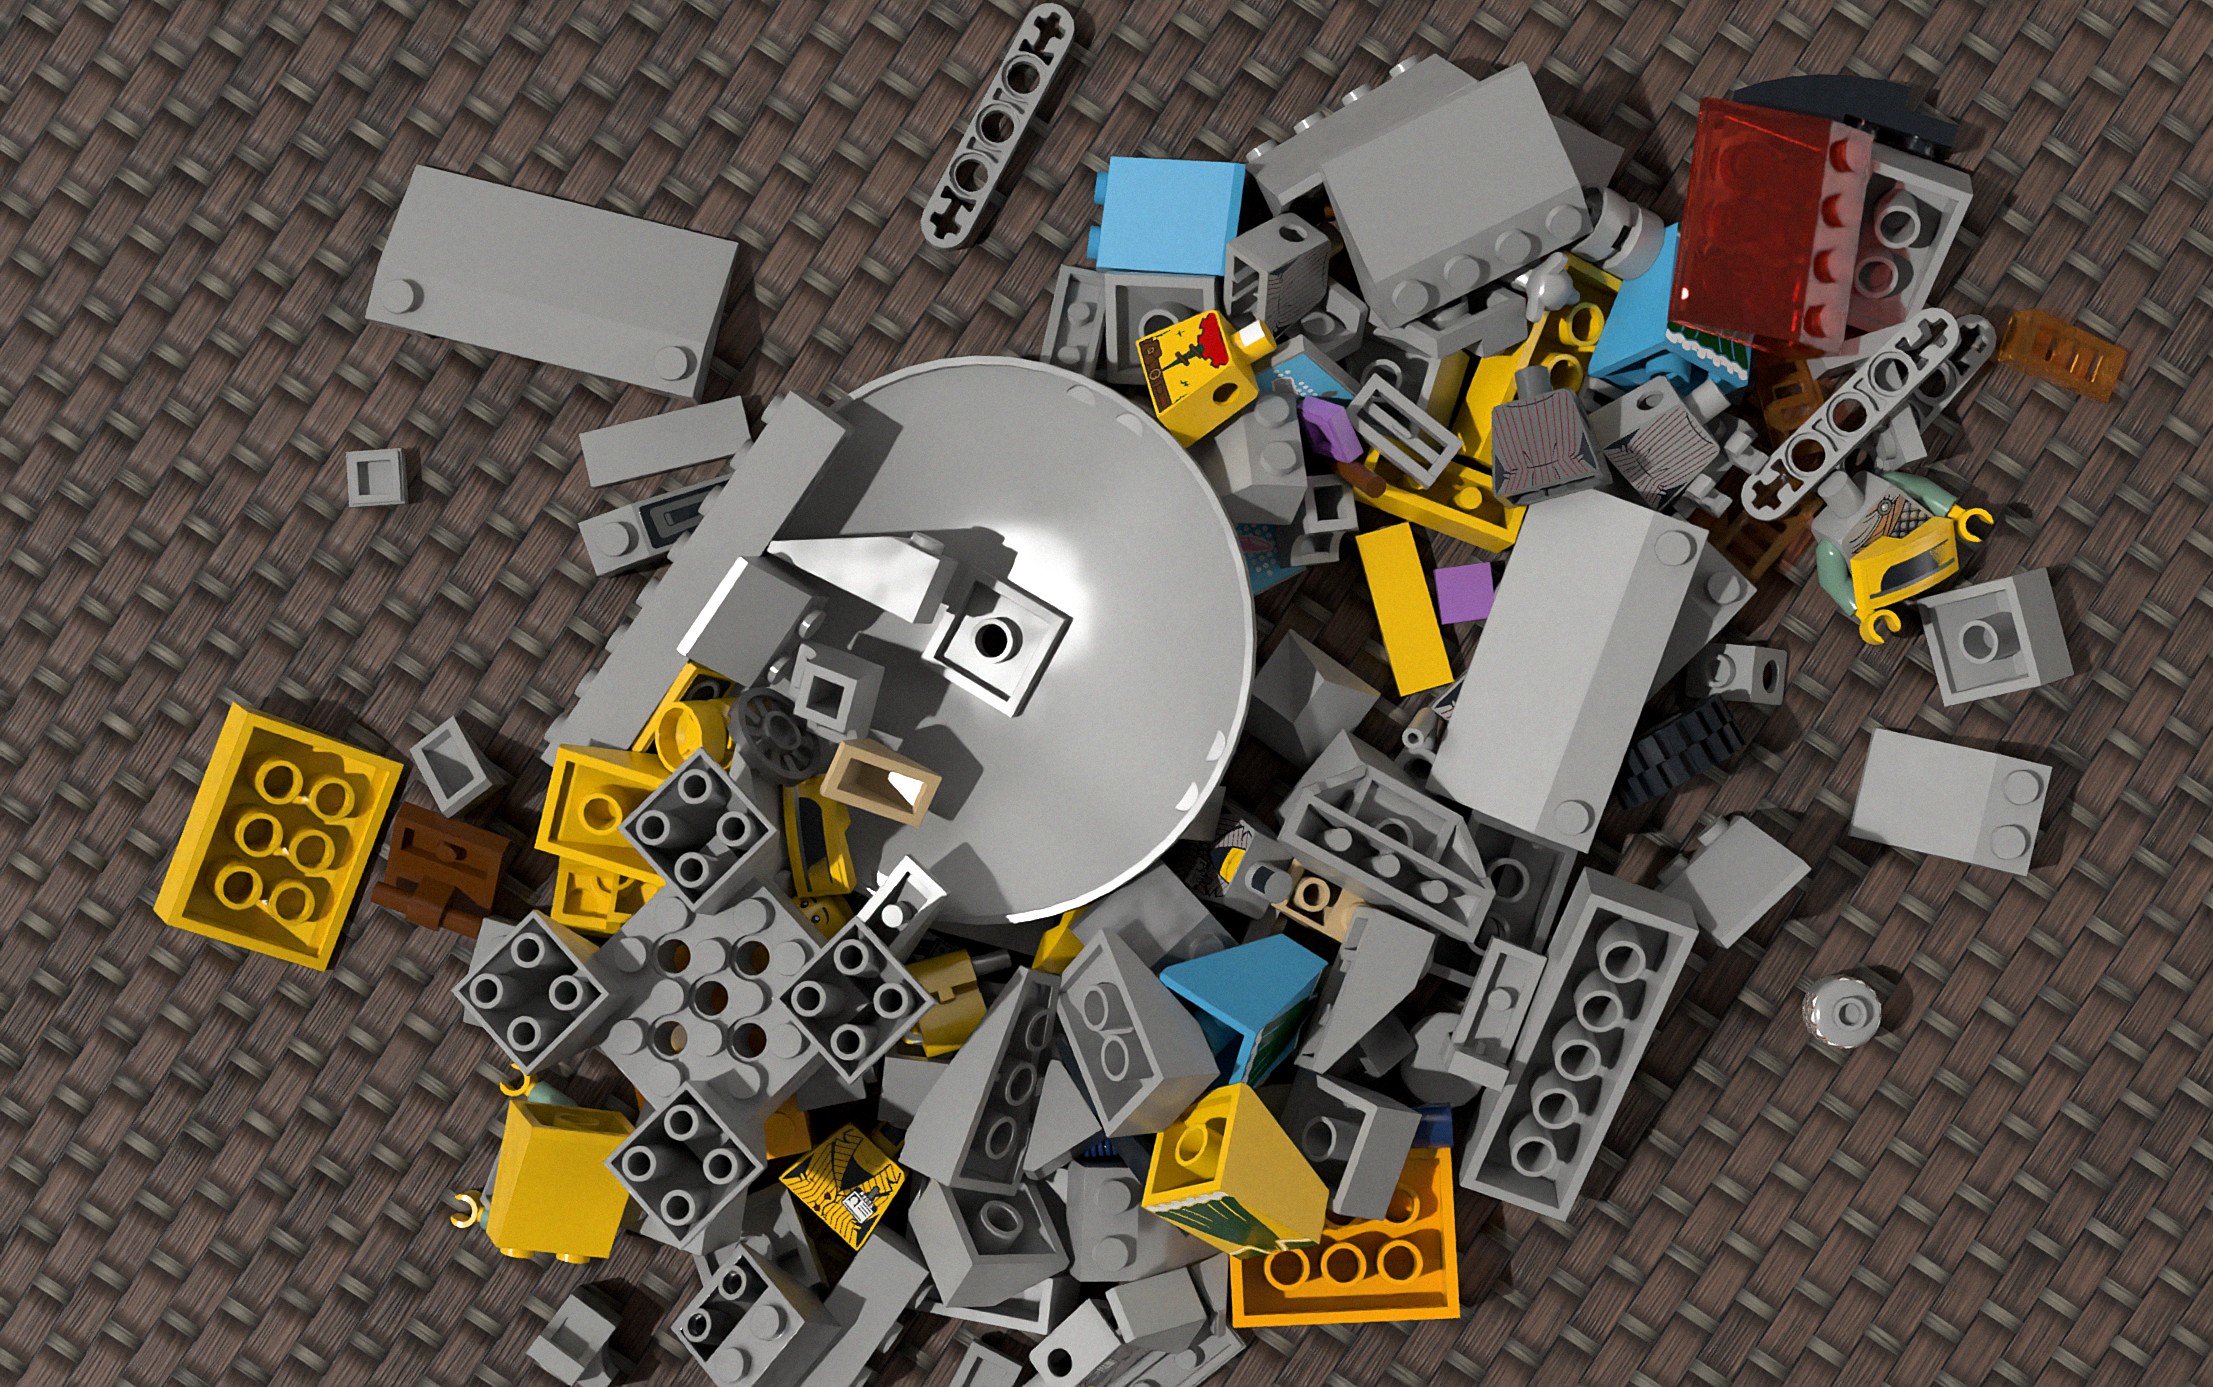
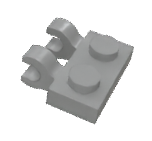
M1722 411L1706 423L1721 447L1719 455L1663 509L1673 514L1678 512L1685 520L1696 508L1702 509L1715 518L1721 516L1732 503V499L1720 493L1714 486L1732 465L1741 468L1751 475H1755L1769 459L1765 453L1756 450L1750 445L1758 434L1746 421Z

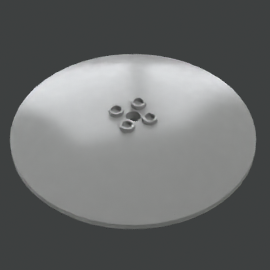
M966 356L938 359L905 367L872 380L828 407L855 426L856 429L779 541L889 536L912 538L913 533L918 532L943 543L945 548L942 554L959 563L932 624L911 623L789 563L831 596L822 609L826 613L823 623L809 639L885 667L867 738L921 764L942 777L919 828L847 804L851 824L845 831V836L857 885L853 890L871 899L903 858L911 854L951 891L946 902L934 918L936 921L971 925L1011 924L1053 916L1086 905L1126 884L1148 869L1176 844L1199 817L1220 785L1237 749L1248 715L1254 684L1257 631L1255 602L1248 566L1236 529L1218 492L1198 462L1179 440L1146 410L1119 392L1082 374L1051 364L1014 357ZM770 553V555H769L768 557H777V556H775V555H773V554ZM992 625L1000 626L1007 636V646L1004 652L997 657L990 656L985 651L982 643L984 632ZM805 639L800 641L791 656L795 659V662L786 677L777 685L771 684L770 687H766L783 694L795 704L796 699L788 696V691L799 647L802 642L806 641ZM736 682L727 697H740L751 688ZM817 735L821 758L819 767L814 774H822L828 772L840 744Z

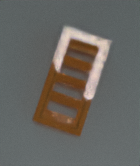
M2037 308L2016 310L2012 314L1997 353L1996 361L2100 403H2108L2127 351ZM2054 338L2057 339V342L2048 362L2044 358L2050 342ZM2075 346L2079 349L2069 372L2065 368ZM2096 354L2100 358L2090 382L2084 378L2092 356Z
M1804 342L1760 353L1754 369L1758 371L1756 387L1774 452L1790 437L1788 431L1800 428L1825 403L1818 381H1813L1807 364L1809 355ZM1795 361L1797 372L1770 379L1767 368ZM1801 383L1803 393L1777 400L1774 389ZM1803 404L1807 405L1809 414L1784 420L1781 410ZM1806 440L1795 448L1793 460L1824 452L1825 450L1818 441Z
M1780 467L1776 472L1783 476L1770 487L1767 485L1763 486L1758 492L1760 497L1755 505L1759 510L1766 505L1776 509L1780 504L1771 498L1776 490H1781L1789 482L1796 492L1803 484ZM1810 492L1797 505L1802 509L1797 517L1789 512L1778 520L1787 527L1782 534L1767 522L1756 519L1744 509L1715 542L1713 547L1755 586L1823 505L1824 501L1813 492ZM1747 525L1772 545L1767 552L1742 533ZM1732 543L1756 562L1752 569H1749L1727 551Z

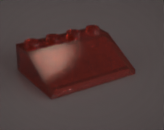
M1713 97L1701 98L1667 320L1793 361L1842 356L1874 135L1834 120Z

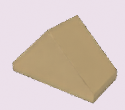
M870 738L842 740L819 793L824 797L919 828L942 777L938 773Z

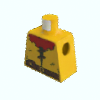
M1212 309L1152 333L1135 342L1157 418L1185 448L1194 444L1257 397L1259 387L1251 363L1277 349L1274 337L1263 320L1259 319L1236 331L1219 310Z

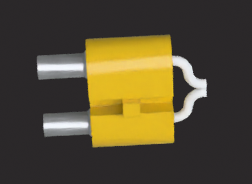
M963 948L904 965L937 1001L916 1023L919 1034H913L908 1030L904 1037L914 1043L922 1042L927 1058L961 1049L989 1010V1008L985 1007L982 994L979 992L976 977L1011 967L1007 948L970 958L967 949Z

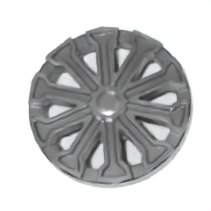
M755 687L747 690L737 698L728 712V716L731 717V722L728 723L733 743H738L741 748L738 753L746 765L752 770L757 768L761 772L760 777L776 786L784 784L785 787H795L811 777L819 767L821 751L817 735L806 731L807 719L793 714L795 703L789 698L770 688Z

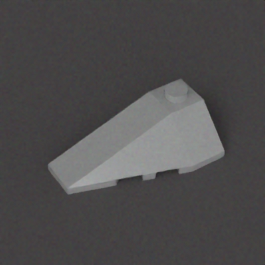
M1020 966L919 1105L913 1122L906 1131L905 1144L898 1162L947 1187L1008 1196L1016 1195L1024 1173L1023 1165L1034 1125L1029 1122L1033 1096L1041 1095L1045 1076L1037 1073L1040 1051L1046 1048L1052 1039L1062 977Z

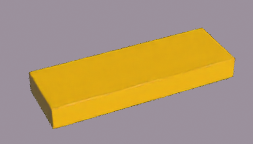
M1409 521L1355 536V544L1399 697L1454 682Z

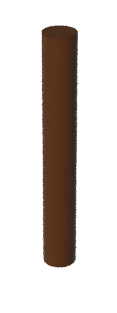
M1300 430L1304 453L1371 498H1378L1385 492L1386 481L1384 478L1357 460L1349 464L1313 452L1304 430Z

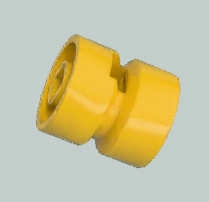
M739 697L714 698L707 701H679L665 706L658 716L655 727V745L658 756L665 768L673 773L701 746L725 771L730 770L736 743H733L728 730V723L731 722L728 712L733 702Z

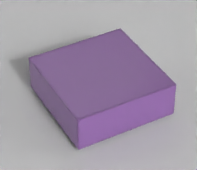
M1307 396L1296 405L1299 421L1313 452L1349 464L1363 453V449L1343 406L1312 396Z
M1490 562L1433 570L1440 625L1487 619L1494 596Z

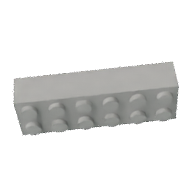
M1584 866L1545 954L1547 961L1506 1061V1066L1510 1072L1503 1090L1498 1092L1488 1087L1485 1088L1456 1153L1460 1186L1564 1222L1566 1221L1699 933L1690 903Z

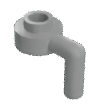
M1429 707L1419 710L1404 731L1402 740L1406 746L1394 761L1397 766L1423 787L1430 772L1421 770L1417 765V759H1424L1433 765L1440 746L1436 744L1438 714ZM1428 790L1432 795H1438L1437 793Z

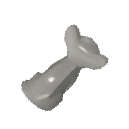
M1561 252L1551 254L1543 263L1536 259L1493 280V282L1516 294L1527 296L1526 318L1534 323H1538L1541 320L1543 311H1557L1564 305H1575L1580 299V293L1572 287V277L1563 269L1568 261V256Z

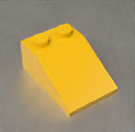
M561 743L557 750L534 848L663 887L666 884L663 878L617 827L672 772L665 768L658 754Z

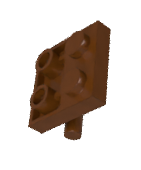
M404 801L395 818L384 882L378 881L376 883L370 901L406 914L405 920L436 932L442 927L477 940L483 919L495 914L511 839L453 818L448 819L445 815Z

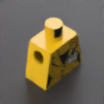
M853 1117L818 1143L812 1151H808L792 1163L779 1179L848 1244L858 1251L911 1170L908 1166L898 1162L899 1157L896 1155L905 1144L907 1129L896 1128L890 1125L888 1121L881 1120L870 1131L858 1119Z

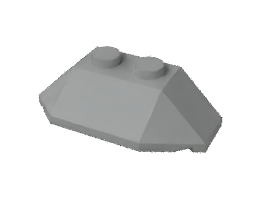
M1368 764L1300 788L1277 837V841L1304 868L1399 919L1467 943H1474L1496 894L1490 877H1486L1479 852L1463 816Z

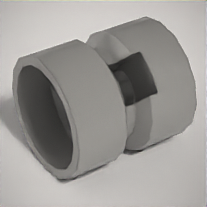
M1591 182L1583 185L1581 189L1594 231L1562 246L1563 249L1586 261L1594 262L1599 268L1621 280L1631 281L1639 278L1650 269L1662 249L1665 237L1663 220L1657 214L1641 205L1628 202L1624 196L1601 183Z

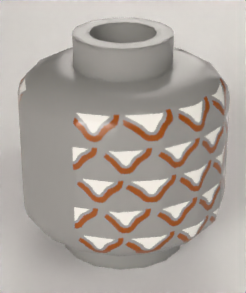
M1843 974L1828 975L1816 981L1806 992L1802 1004L1803 1021L1808 1031L1820 1042L1839 1049L1857 1048L1867 1043L1877 1032L1882 1019L1881 1003L1875 991L1864 981Z

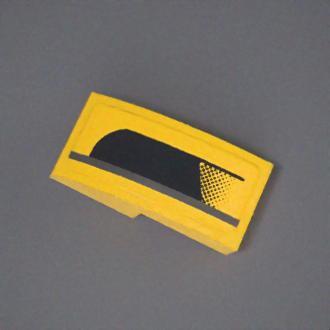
M1933 516L1904 538L1881 536L1852 557L1850 563L1856 609L1867 612L1901 601L1934 586L1958 571L1953 519Z
M827 773L813 774L806 781L795 787H785L783 784L786 837L798 898L849 894L857 885L845 836V831L851 824L847 804L824 797L819 793Z

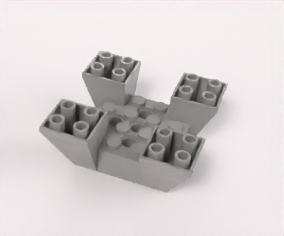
M701 746L617 827L666 882L631 919L599 948L539 910L534 909L451 990L526 1076H531L598 1044L655 1108V1111L603 1161V1164L679 1250H683L768 1167L764 1122L822 1065L828 1061L849 1085H853L937 1003L859 916L852 918L830 941L826 939L773 881L780 830ZM685 943L690 950L691 958L686 969L680 972L676 968L674 956L678 947ZM764 944L769 951L770 960L767 968L758 974L753 968L752 956L754 951ZM722 984L728 992V1004L718 1014L713 1009L711 998L714 990ZM681 1024L687 1033V1043L685 1048L678 1054L672 1047L671 1035L673 1030ZM760 1026L766 1034L767 1042L763 1052L756 1056L749 1047V1036L754 1028Z

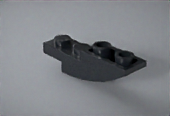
M1804 75L1760 82L1735 90L1726 99L1722 112L1735 115L1734 122L1742 127L1765 131L1767 126L1788 132L1787 139L1789 141L1806 147L1817 148L1820 143L1828 144L1839 135L1842 126L1848 128L1846 134L1853 139L1863 142L1864 138L1878 143L1880 139H1884L1901 145L1899 149L1901 151L1927 160H1931L1933 155L1939 157L1952 148L1959 127L1907 110L1906 106L1912 90L1911 87L1884 80L1851 75Z

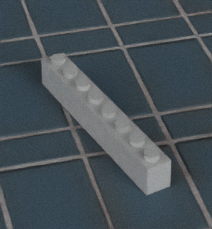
M803 389L790 390L787 396L780 392L774 397L761 417V420L767 425L755 442L747 439L731 460L729 466L736 471L724 489L716 485L702 502L698 512L704 518L694 533L691 534L685 531L672 546L667 558L673 564L662 580L655 576L639 595L636 604L642 608L631 625L623 622L609 639L605 649L611 655L600 671L593 667L584 676L574 693L581 699L570 715L562 712L546 732L544 739L550 744L541 756L542 760L554 767L557 750L561 743L624 751L632 750L630 747L686 663L692 660L680 653L677 647L739 556L770 555L767 552L770 542L781 539L855 431V426Z

